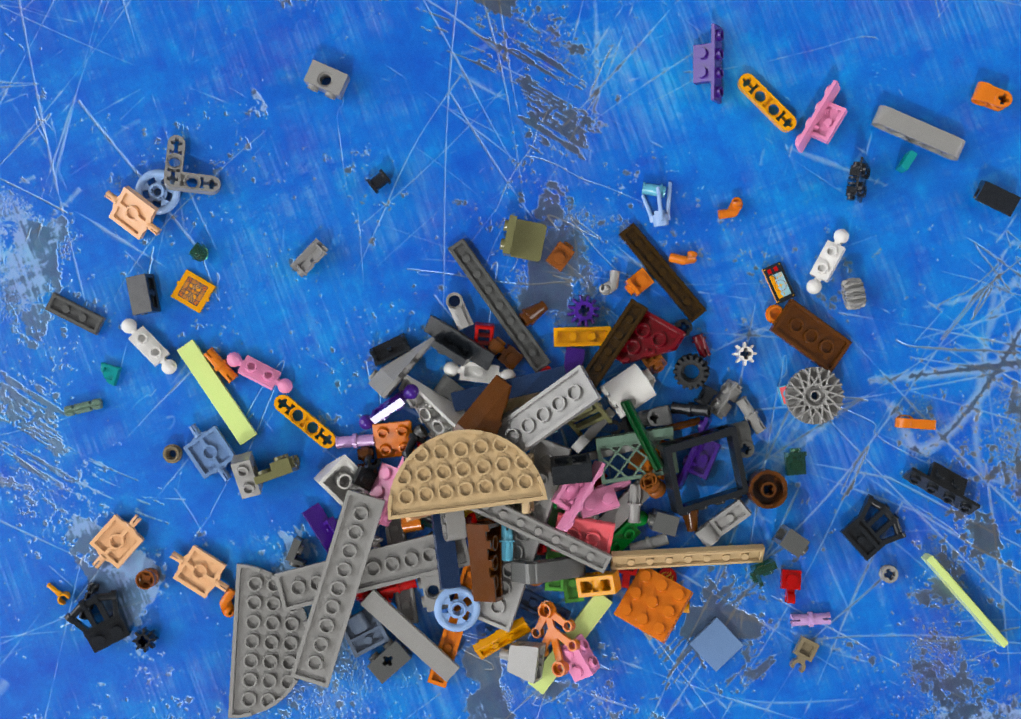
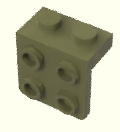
M510 215L509 220L505 219L503 231H507L506 238L501 239L500 250H503L504 256L539 262L541 260L547 226L541 223L518 219V216Z

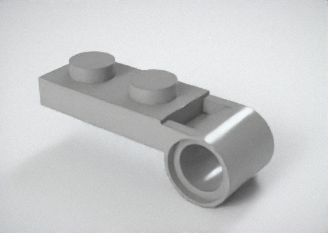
M741 498L737 499L701 525L694 533L705 547L712 546L722 535L751 516L752 512Z

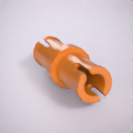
M213 347L203 354L215 367L214 370L216 372L219 371L228 383H231L238 377V374L227 364L226 359L223 360Z

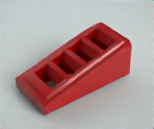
M475 322L474 341L489 347V342L494 336V324ZM479 329L490 330V333L479 332ZM478 337L489 338V341L478 340Z

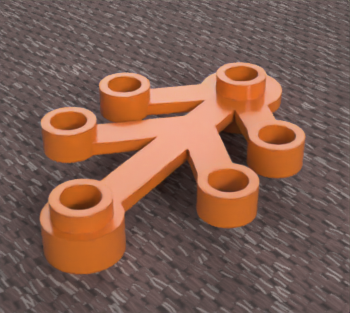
M546 600L541 602L538 607L540 617L536 626L532 628L531 634L535 639L543 637V627L547 623L548 630L542 640L543 643H546L545 657L549 654L548 646L551 642L556 660L552 664V672L556 677H562L568 673L569 664L563 659L559 640L571 652L580 649V642L578 639H570L556 628L554 621L560 624L565 632L573 631L576 624L572 619L566 620L558 614L554 603Z

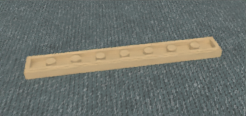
M764 544L611 551L610 568L611 570L763 563L765 547Z

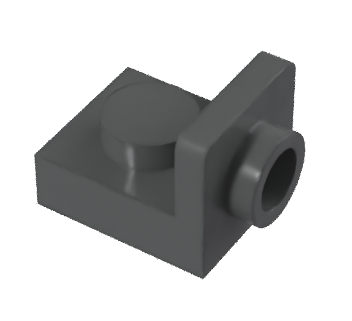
M298 536L294 538L285 559L289 561V565L296 568L305 566L307 560L297 557V555L301 556L305 547L302 544L304 539Z

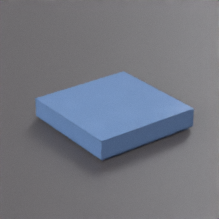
M717 617L689 642L716 672L744 646Z

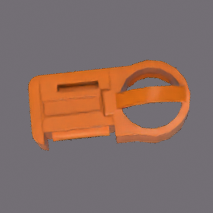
M899 415L895 418L894 427L936 430V420L914 419L909 415Z

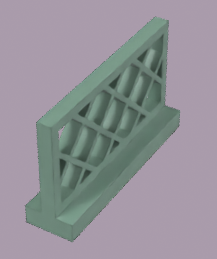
M672 426L646 429L651 441H657L654 445L657 450V444L661 440L669 439L670 441L674 439ZM635 431L594 437L598 461L607 463L603 468L604 471L608 466L618 471L610 479H605L603 472L601 476L602 484L640 479L647 474L641 467L648 457L638 450L641 443ZM626 445L634 449L628 458L619 453L621 448ZM609 448L615 453L609 461H606L602 458L601 449ZM636 451L645 457L639 466L630 461ZM676 452L672 453L675 472L679 473ZM616 455L626 460L620 469L610 464ZM627 463L637 468L633 475L627 476L621 472ZM662 468L661 471L653 469L652 472H649L654 473L656 476L664 475Z

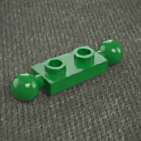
M640 511V523H629L627 519L614 531L610 554L611 551H623L641 533L637 527L647 524L648 514L645 511Z

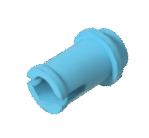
M644 182L642 194L657 196L656 187L659 186L661 197L664 198L666 186Z

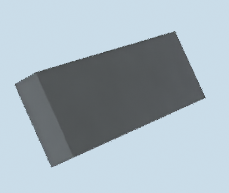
M53 292L45 310L95 335L99 334L106 320L105 317Z

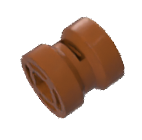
M647 473L640 480V487L652 498L657 499L665 494L666 484L654 473Z
M146 568L140 571L135 578L136 585L143 590L153 587L159 582V572L154 568Z

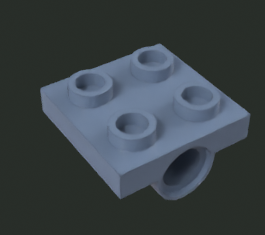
M366 609L350 616L344 637L355 658L390 640L384 625Z

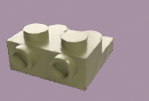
M287 453L273 458L274 462L269 464L270 468L259 471V476L253 478L255 484L258 485L299 470L300 460L297 454L289 457Z

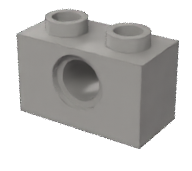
M312 60L304 82L308 85L307 88L314 92L320 90L325 93L326 97L332 100L336 98L342 100L350 82V77L348 74ZM331 78L330 84L322 85L323 79Z
M252 451L234 455L230 465L242 499L260 495L263 483L256 485L253 479L259 476V471Z
M438 573L417 578L419 589L423 588L424 596H421L423 608L427 607V612L434 611L435 601L443 591L440 590ZM431 585H435L438 587L439 592L431 594L428 588ZM442 605V609L448 608V605Z

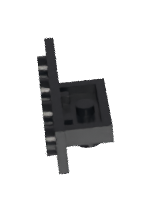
M433 314L430 316L424 331L436 338L431 347L436 349L439 354L446 355L452 359L457 365L464 366L472 361L483 369L489 370L496 355L494 352Z
M935 461L930 464L927 475L912 467L902 476L911 484L922 488L927 493L938 497L943 502L954 506L963 513L970 515L980 508V504L964 496L968 480Z

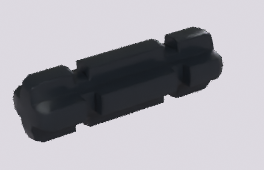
M88 583L86 589L88 592L85 593L84 600L98 592L100 586L98 583ZM94 604L89 606L90 610L93 609ZM82 611L79 614V618L88 620L85 613Z

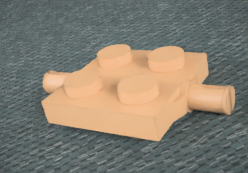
M130 186L124 187L119 196H116L110 190L105 193L104 197L113 202L109 218L138 240L142 239L147 230H150L156 236L161 233L162 229L153 224V219L159 208Z
M115 514L89 543L96 549L99 555L92 565L99 569L103 562L107 561L119 569L145 540L135 528L142 518L135 514L131 521L127 522L118 514Z
M193 545L189 553L184 557L176 551L170 556V558L179 563L178 570L173 579L203 598H207L214 587H218L224 592L229 588L230 585L220 580L227 564L197 545Z

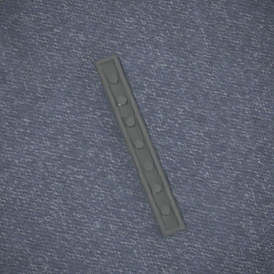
M462 238L449 247L448 251L534 372H539L550 364L551 361L466 241Z

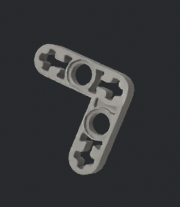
M179 135L171 136L167 144L164 170L165 187L173 191L206 195L217 194L221 188L220 180L217 177L183 172L186 149L185 140ZM175 141L179 142L178 153H174L173 144H175ZM176 158L180 161V165L173 167L169 164V161ZM172 172H175L176 181L174 184H170L169 181L171 180ZM195 179L198 185L196 187H189L187 181ZM201 180H204L205 185H203V188H200ZM210 182H214L215 186L213 189H209Z
M610 407L607 408L608 415L612 419L616 412ZM606 419L593 424L584 435L582 434L571 448L580 454L608 423Z

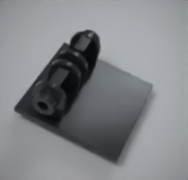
M861 157L860 162H854L851 165L849 179L856 182H848L850 186H847L845 196H847L849 201H854L857 198L859 203H862V198L866 197L867 186H865V181L869 179L871 169L868 168V163H866L863 157Z

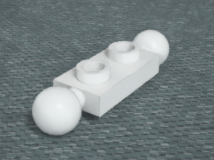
M838 229L833 236L835 241L827 240L810 271V275L815 278L809 280L806 285L809 293H819L822 289L821 281L829 282L846 251L845 247L841 246V244L846 243L849 239L847 230Z
M131 318L125 319L122 322V330L125 333L132 334L128 338L129 341L155 367L161 364V369L165 374H173L177 370L176 362L166 359L170 353L144 326L137 329V323Z
M447 362L444 365V373L447 376L453 377L460 374L459 380L489 384L496 375H499L504 380L516 377L515 372L511 369L499 372L500 366L491 365L489 370L483 369L474 362H469L461 367L454 362Z

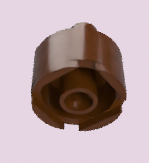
M763 468L754 471L748 477L749 493L746 495L753 504L761 508L773 509L782 505L786 500L788 485L780 473ZM765 485L768 486L769 492L764 491L763 487Z

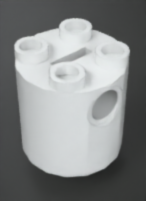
M636 364L631 365L599 387L603 394L607 396V401L620 418L626 416L621 406L623 400L630 399L636 409L656 396L653 389L656 382L654 376L649 369L640 370Z

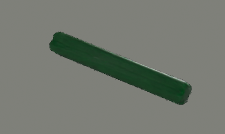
M623 400L621 406L653 469L657 471L663 468L664 465L631 400Z

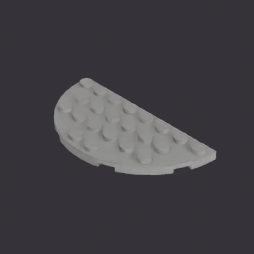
M237 563L228 718L249 717L266 711L278 704L291 692L299 679L290 676L308 620L304 607L283 611L275 576L272 572L245 563Z

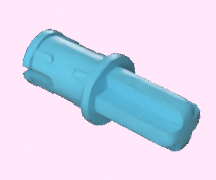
M501 525V540L499 542H501L502 561H513V542H515L513 540V530L509 528L506 530V527Z

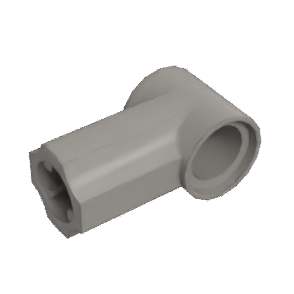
M455 292L450 293L446 298V305L458 330L473 325L474 323L462 296ZM452 296H457L460 299V304L456 307L449 304V299Z

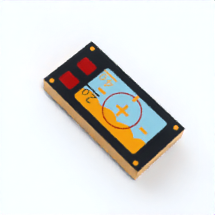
M781 262L762 269L776 304L795 297Z

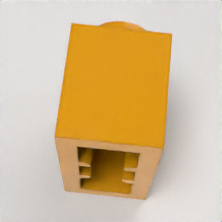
M618 570L605 571L604 574L601 572L586 573V576L575 578L578 598L616 594L622 589Z

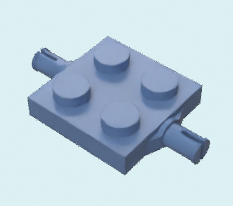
M196 423L189 426L188 428L195 437L183 449L202 477L206 479L212 474L219 472L224 481L229 480L232 476H230L226 467L236 454L218 427L213 426L208 431L201 432Z

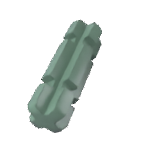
M100 398L74 404V406H65L64 412L66 416H73L93 411V409L103 408V403Z

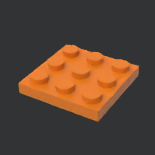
M651 568L639 569L616 608L614 615L665 644L691 599L693 592Z

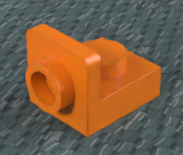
M642 267L624 282L626 284L625 289L631 296L634 294L637 297L652 285L654 281Z

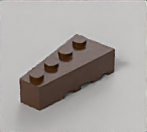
M478 521L466 524L473 599L478 602L503 600V561L501 542H499L501 540V524L495 521Z

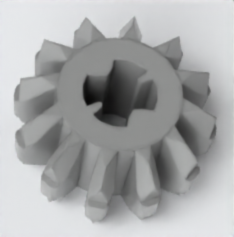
M860 278L843 280L841 283V294L846 309L857 310L865 307L867 300L862 280Z

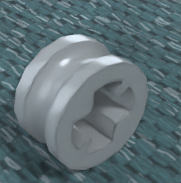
M884 565L879 569V577L887 583H893L898 579V571L891 565ZM887 569L893 572V575H890L891 578L884 576V573H887Z

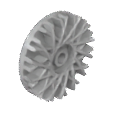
M808 367L796 372L788 381L785 389V402L788 410L796 419L807 424H822L834 419V416H837L838 411L842 409L841 405L844 404L842 400L845 398L843 395L844 390L841 387L842 383L839 382L840 379L836 378L835 374L831 373L830 370L819 367ZM813 392H816V399H813L811 396Z

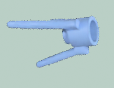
M668 182L666 213L662 208L659 186L656 187L658 211H654V215L645 195L641 196L649 216V221L654 224V227L669 225L668 220H671L672 182Z

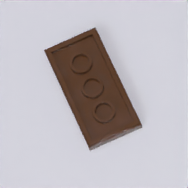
M794 299L788 301L769 329V331L820 368L830 370L831 373L852 344L849 339Z

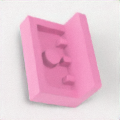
M582 634L575 637L580 642L579 650L571 652L565 644L560 645L563 659L569 664V673L574 682L594 675L600 668L597 657L594 656L588 641Z

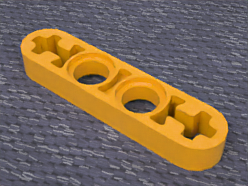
M747 73L739 78L737 82L738 89L779 130L787 133L795 128L796 118L753 75ZM749 79V80H750L749 85H750L752 88H754V86L757 87V88L752 92V94L749 93L752 89H751L748 85H747L746 87H744V86L742 85V84L744 83L743 80L746 81V80ZM763 92L765 100H756L755 93ZM776 105L779 110L778 114H770L769 106ZM783 112L784 115L782 116V118H780L779 120H777L776 118H778V117L781 115V113ZM789 119L791 121L790 126L784 127V120L787 121Z
M279 395L274 400L275 408L321 447L331 448L335 445L336 435L290 396ZM280 399H287L286 404L289 407H292L293 404L295 405V407L290 410L289 415L286 413L287 411H289L288 408L280 407ZM296 410L303 412V418L300 421H296L293 418V413ZM310 422H315L318 425L317 432H309L308 425ZM322 428L325 430L322 434L332 436L330 439L332 441L331 444H324L325 439L322 436L316 438Z

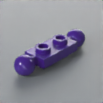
M408 384L405 386L404 391L401 390L373 409L371 415H362L359 419L360 427L368 430L372 428V424H376L380 420L382 422L385 421L395 410L400 411L405 406L406 399H415L418 396V387L414 384Z

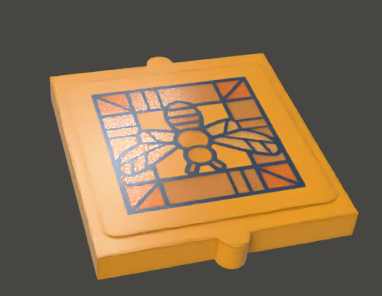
M186 269L180 281H177V286L171 297L194 311L201 313L205 304L210 301L209 298L216 286Z

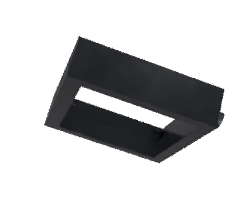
M725 424L657 444L660 459L664 465L662 469L671 511L678 515H688L690 511L696 509L705 510L709 505L724 504L725 500L740 499L743 495L749 493L736 426ZM727 437L737 487L682 503L672 453Z

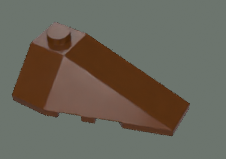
M496 375L460 418L452 431L470 429L486 431L497 435L499 428L502 427L503 421L501 419L503 411L507 407L512 385L499 375Z

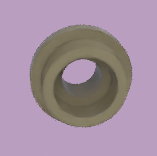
M170 444L163 450V457L168 463H177L182 458V449L176 444ZM172 450L176 452L175 457H172L170 455V452Z

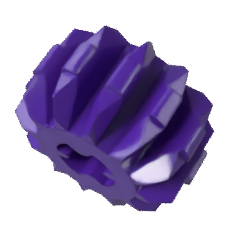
M579 295V303L576 299H572L576 306L568 305V308L574 311L567 313V315L575 316L571 323L579 320L577 327L581 326L582 321H584V326L588 327L587 320L594 324L595 320L592 316L599 317V314L594 313V311L599 310L600 307L592 306L596 303L595 299L591 303L588 302L590 299L589 295L586 296L585 301H583L582 295ZM581 306H585L584 309L588 308L589 312L586 313V316L579 314L578 311L581 309Z

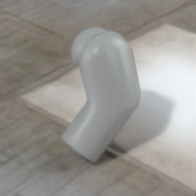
M610 271V280L599 286L600 293L610 295L618 289L620 271Z

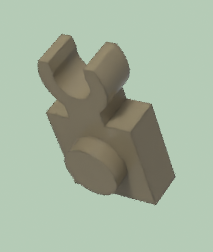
M801 635L793 650V653L797 656L790 661L789 666L794 668L796 663H800L799 671L803 673L806 669V660L812 662L820 645Z

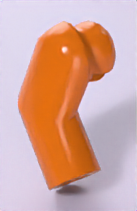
M734 197L727 209L718 210V218L736 217L743 207L742 199Z
M688 251L687 256L671 253L669 262L680 265L694 264L697 261L696 257L698 254L695 251Z
M231 587L227 589L219 602L221 611L226 617L234 615L232 599L235 596V590Z

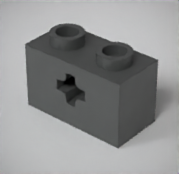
M653 508L652 512L648 513L647 523L652 531L675 537L680 517L674 513Z
M783 524L772 538L774 542L798 558L801 555L803 556L809 549L808 544L810 542Z
M391 638L383 645L384 650L380 653L376 651L369 658L370 662L367 667L382 684L412 658L413 654L398 638L394 641ZM386 656H387V657L392 656V657H393V658H392V661L389 660V661L386 662V661H385Z

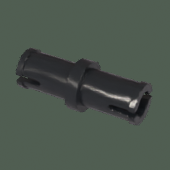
M672 402L671 412L672 414H684L688 417H710L711 405H699L694 402Z

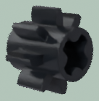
M144 627L142 632L139 630L135 632L137 638L132 640V642L136 643V650L141 648L145 653L149 650V647L152 649L156 647L153 642L159 639V637H155V630L148 631L147 627Z

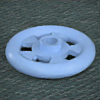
M154 169L144 173L137 181L135 191L142 196L143 191L148 190L150 198L147 200L152 204L153 201H161V207H157L159 209L156 215L165 214L173 210L181 196V191L169 190L161 183L164 180V170ZM173 174L171 175V180H169L171 184H174L176 181ZM151 178H155L156 183H153L151 186H149L147 181ZM161 189V194L157 196L156 190ZM168 192L173 194L170 202L165 200Z
M465 586L445 589L435 601L434 614L438 623L446 630L452 632L465 631L477 621L480 614V602L474 601L472 590ZM457 593L459 598L450 601L449 596ZM466 597H468L472 602L468 606L463 601V599H465ZM442 605H448L447 613H442ZM459 605L460 610L454 611V606ZM468 611V612L471 613V616H470V618L466 621V620H465L464 618H462V617H463V616L466 614V612ZM450 616L458 619L456 624L448 622Z

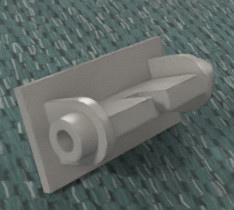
M315 238L290 267L301 277L307 276V273L314 267V264L318 263L324 255H327L326 252L329 249Z
M727 379L721 386L716 398L710 403L711 413L721 420L723 417H726L732 407L727 402L730 400L735 403L742 393L741 389L743 387L738 385L737 382Z

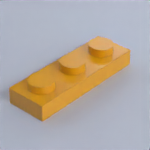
M611 326L553 328L554 347L601 346L611 331Z
M521 617L514 620L510 632L498 629L472 646L482 660L531 632V629L525 619Z

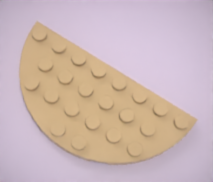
M470 429L456 430L429 439L406 458L399 468L390 489L388 520L548 499L543 480L537 468L518 446L490 432Z

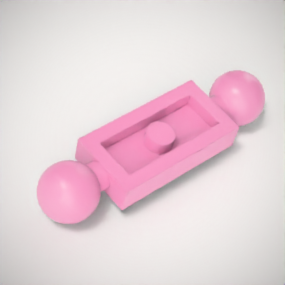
M231 352L226 358L229 366L240 367L238 369L239 374L271 391L275 385L284 394L289 393L293 388L291 380L287 378L279 379L281 376L280 371L249 355L246 356L245 360H242L239 353Z

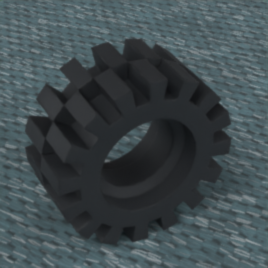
M692 353L683 355L677 361L673 370L674 378L678 380L677 384L683 385L682 388L684 389L686 387L689 388L688 390L698 389L700 386H703L710 374L707 360L705 361L703 356L700 357L696 353L694 355ZM692 364L698 368L699 375L696 378L686 376L684 369L687 365Z

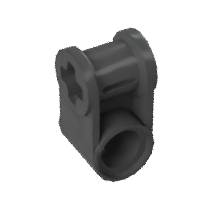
M445 374L434 388V391L451 401V392L464 390L456 381Z
M670 405L654 407L653 409L637 413L645 428L673 424Z
M744 420L730 424L736 426L740 449L743 448V445L748 447L745 453L741 452L742 458L751 457L754 453V445L748 421Z

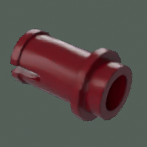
M703 333L693 336L692 343L695 344L699 356L704 358L710 356L711 353L705 340L706 336Z

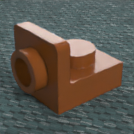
M559 241L545 261L561 272L574 255V247L566 241L564 243Z
M662 355L642 359V362L652 375L661 372L667 365Z

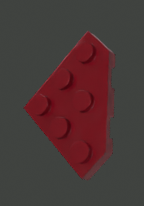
M647 311L616 360L622 364H628L676 351L686 333Z

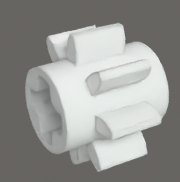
M742 342V347L735 345L737 351L732 353L737 358L735 363L742 361L743 366L747 365V361L753 363L752 357L757 355L752 350L754 345L747 347L746 342ZM744 350L748 352V356H745V359L744 356L740 355Z

